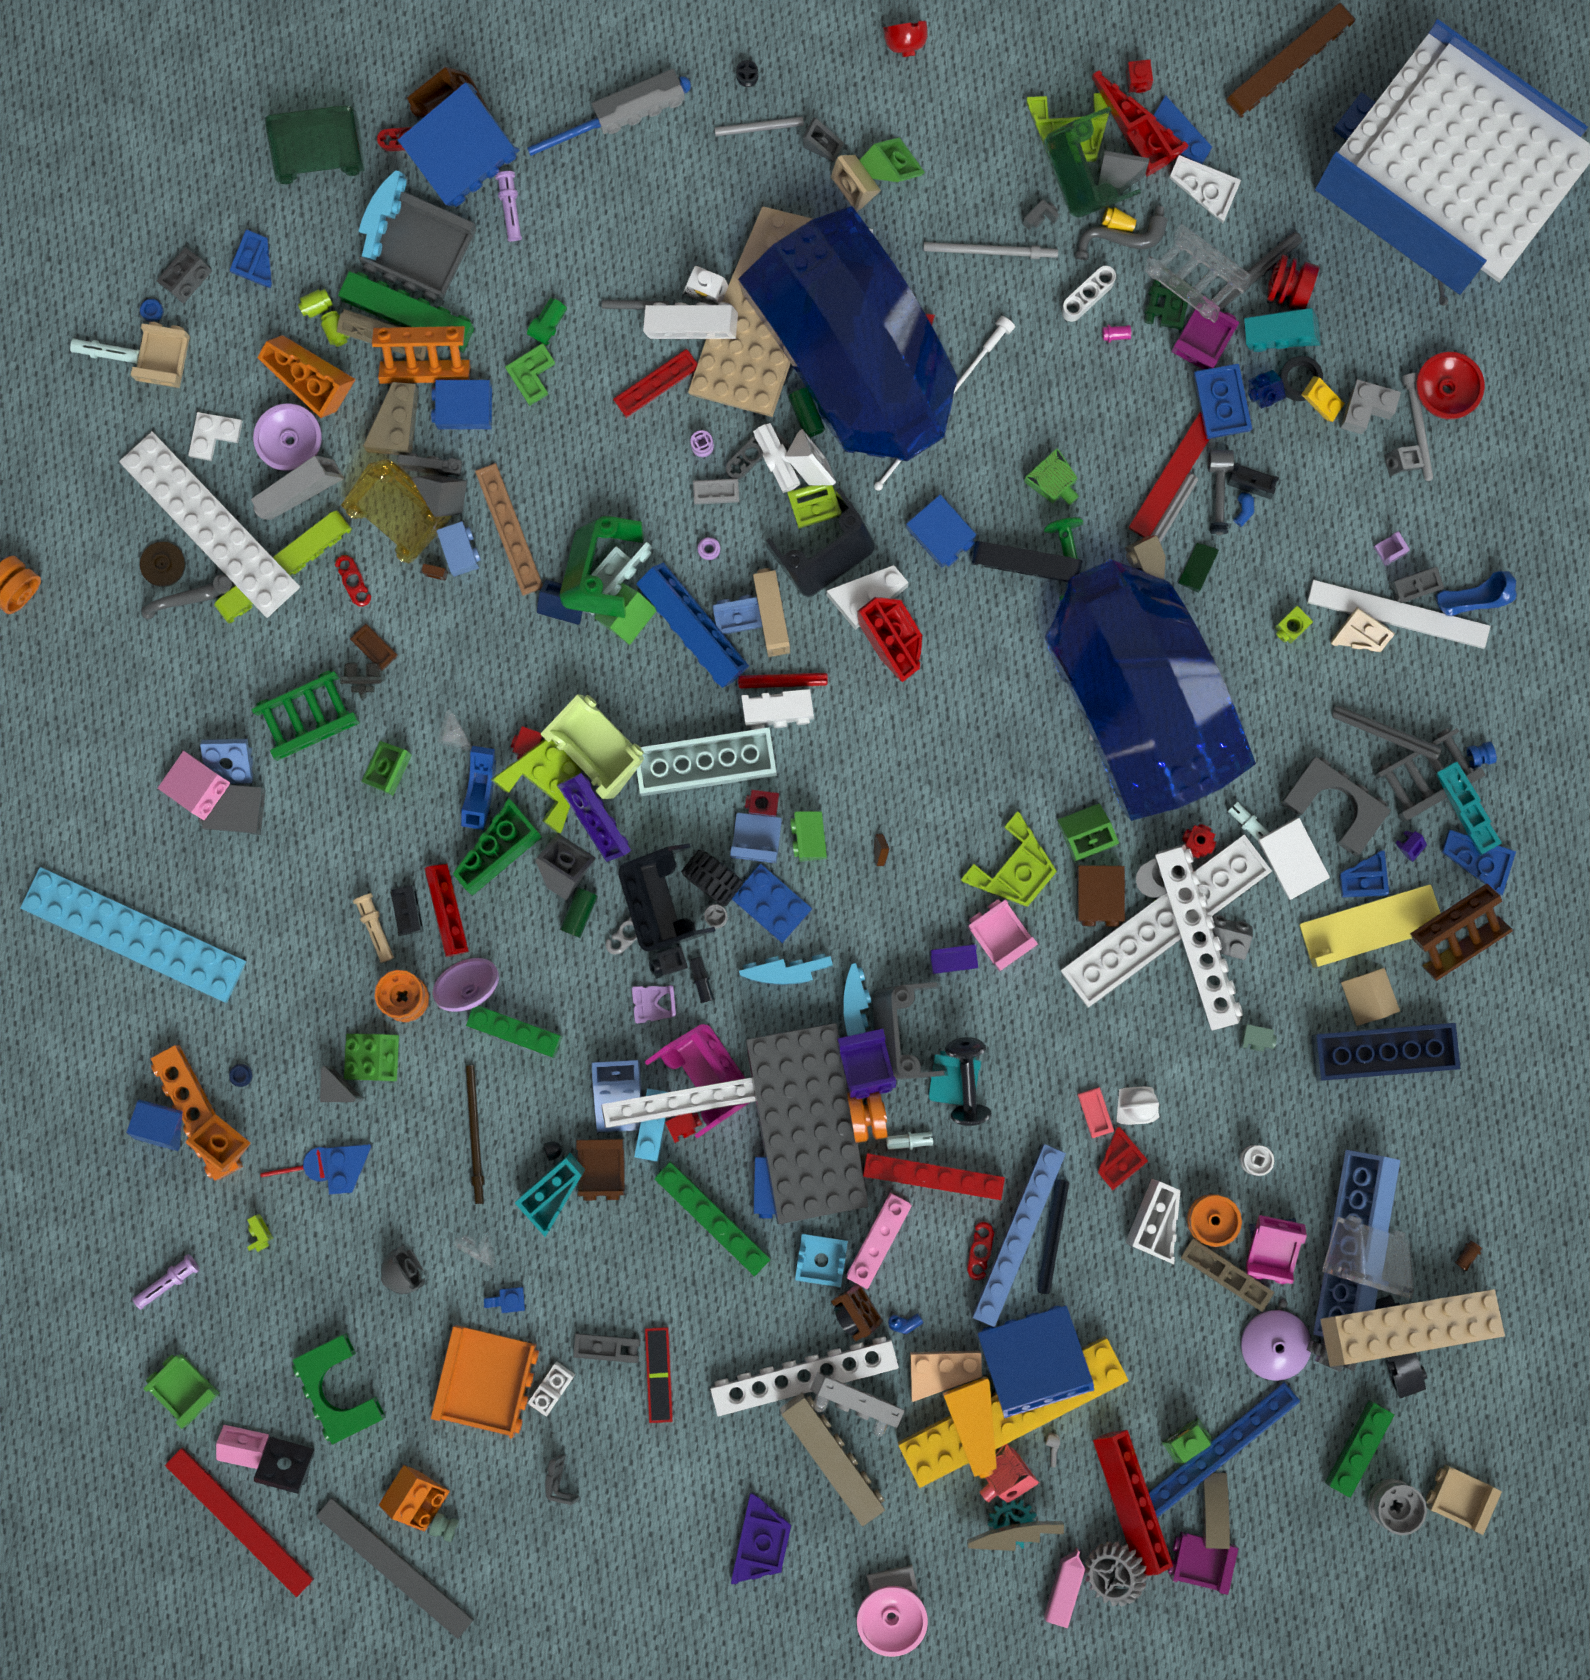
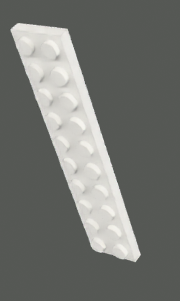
M153 432L149 433L119 461L266 618L300 588L290 575Z
M1245 835L1196 870L1201 884H1198L1200 893H1204L1207 899L1208 906H1205L1207 914L1213 916L1272 872ZM1181 888L1183 897H1192V891L1189 888ZM1168 893L1160 896L1061 970L1063 976L1087 1008L1182 939ZM1188 910L1190 919H1199V913L1196 910Z

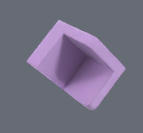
M1399 531L1374 546L1385 566L1410 551Z

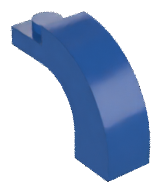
M472 746L469 783L461 812V826L481 830L485 828L494 782L491 781V778L496 773L495 749Z

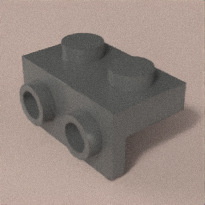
M1220 915L1212 916L1215 928H1212L1214 936H1218L1221 942L1222 950H1219L1220 954L1245 960L1253 938V927L1243 921L1234 922ZM1205 934L1203 935V938H1202V941H1201V942L1206 941V935H1205Z

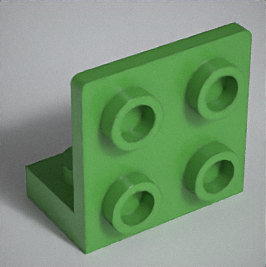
M346 1034L344 1079L397 1081L399 1035Z

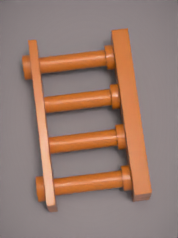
M464 326L374 328L372 347H382L384 361H380L379 384H389L392 382L436 383V380H469L470 360H461L459 346H462L464 343ZM413 346H427L429 360L416 361ZM436 346H450L452 360H438ZM391 347H404L407 361H393Z

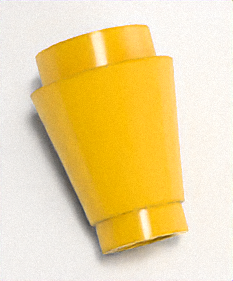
M1107 207L1101 224L1107 228L1133 232L1137 219L1116 207Z

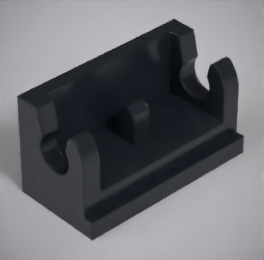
M1235 463L1227 485L1271 499L1275 493V486L1279 477Z
M411 885L391 890L390 894L398 936L424 932L416 887Z

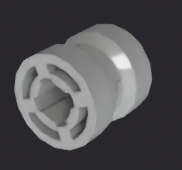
M717 904L709 906L704 914L706 923L710 927H715V929L723 927L728 920L725 908Z

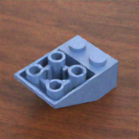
M640 1061L592 1063L597 1132L640 1130L641 1122L605 1128L601 1108L602 1104L642 1097Z

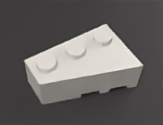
M893 565L827 590V597L856 630L860 627L857 610L874 597L894 599L908 588V581Z
M810 689L785 691L774 695L763 693L760 697L749 698L748 695H741L746 728H751V730L762 729L769 725H774V728L787 727V723L796 722V725L809 724L811 719H814Z
M1151 1179L1125 1243L1174 1264L1175 1257L1173 1255L1174 1243L1176 1242L1175 1231L1176 1220H1178L1180 1190Z

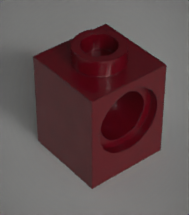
M752 790L751 795L746 796L745 808L749 809V814L777 817L779 793ZM759 798L768 800V806L765 809H758L755 806Z

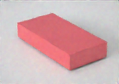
M1100 1087L1077 1094L1091 1138L1114 1132Z

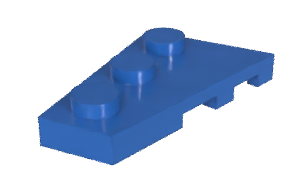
M1165 95L1154 114L1156 120L1166 129L1172 130L1173 135L1179 140L1185 141L1188 144V148L1180 156L1203 164L1212 146Z

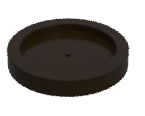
M169 542L151 544L144 550L140 558V570L143 577L151 584L159 587L175 584L183 576L186 567L182 551Z

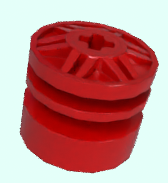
M1282 254L1273 269L1268 283L1267 300L1273 302L1278 292L1280 293L1278 304H1282L1285 297L1290 296L1289 307L1297 310L1306 309L1320 266L1305 261L1301 269L1297 270V259L1293 258L1290 266L1287 267L1288 256Z

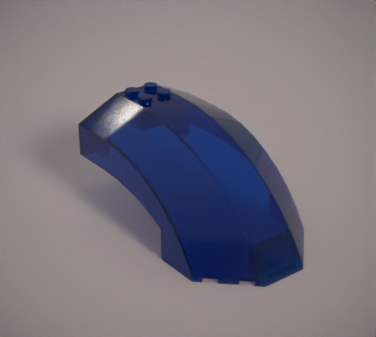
M853 206L810 220L774 243L738 278L743 296L796 370L818 405L822 420L845 452L866 453L868 456L881 458L886 456L907 462L945 438L958 377L935 330L913 292Z
M1113 559L1071 577L1066 586L1067 590L1064 597L1060 600L1053 616L1055 618L1052 625L1047 630L1044 638L1059 676L1069 686L1086 722L1122 812L1133 821L1181 808L1222 789L1253 767L1256 762L1225 682L1199 629L1171 583Z

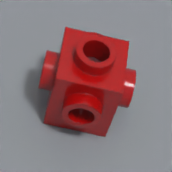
M1203 824L1194 825L1191 829H1186L1181 840L1184 842L1186 849L1191 850L1193 857L1198 859L1200 856L1205 857L1207 853L1211 854L1217 842L1213 840L1216 834L1211 832L1212 829ZM1198 836L1204 838L1203 844L1197 842Z

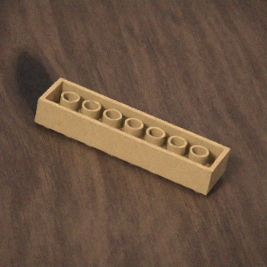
M1495 1289L1320 1319L1330 1367L1505 1336Z

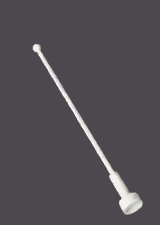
M1001 316L995 324L998 328L983 345L982 352L882 479L874 484L875 490H882L883 483L983 356L993 349L1004 333L1010 334L1015 325L1008 318Z

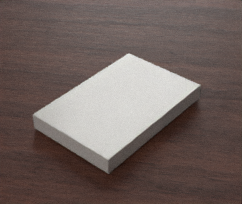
M1296 817L1257 839L1289 900L1330 878L1300 818Z

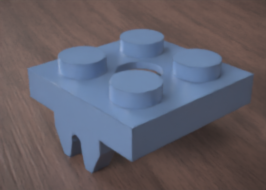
M248 739L201 741L202 759L205 766L229 781L230 784L252 783L253 756H251L252 747L249 748ZM222 758H229L232 760L233 766L229 769L223 768L220 765V760Z

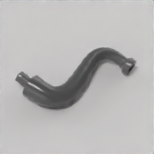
M1155 207V216L1149 218L1148 230L1144 234H1132L1107 227H1093L1086 230L1080 238L1075 259H1089L1087 247L1092 238H1103L1134 249H1148L1157 245L1164 236L1168 219L1163 217L1164 207Z
M218 575L213 582L207 585L166 596L149 603L142 608L141 615L145 619H152L155 611L218 598L230 590L232 581L226 575Z

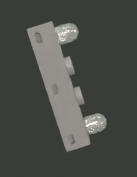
M817 1372L810 1388L811 1391L817 1394L813 1402L815 1411H825L830 1400L836 1402L837 1408L846 1412L849 1409H853L856 1411L855 1415L865 1420H868L869 1417L876 1419L872 1432L877 1437L885 1435L889 1425L897 1428L905 1411L893 1403Z

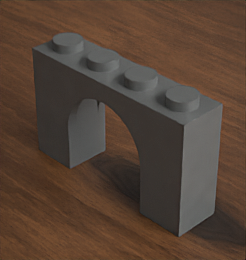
M1314 757L1284 797L1281 804L1296 815L1301 816L1320 791L1336 789L1345 793L1353 804L1354 816L1351 824L1337 844L1356 857L1363 851L1391 810L1387 808L1388 804L1379 797L1373 798L1369 795L1367 788L1361 784L1355 785L1349 781L1350 777L1340 770L1337 772L1331 768L1329 761L1323 757Z

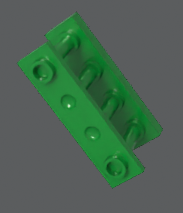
M325 671L318 675V679L270 701L269 699L262 700L256 704L257 707L251 709L256 716L263 714L274 738L275 748L270 750L273 759L279 761L360 723L354 712H346L333 681L340 679L335 671ZM322 686L326 687L338 714L337 719L330 723L325 720L312 692ZM303 695L317 723V729L310 732L304 729L292 703V700ZM281 705H284L296 732V738L288 742L284 740L271 711Z

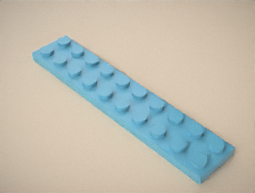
M42 867L39 868L20 909L225 1003L228 1002L246 964V961Z

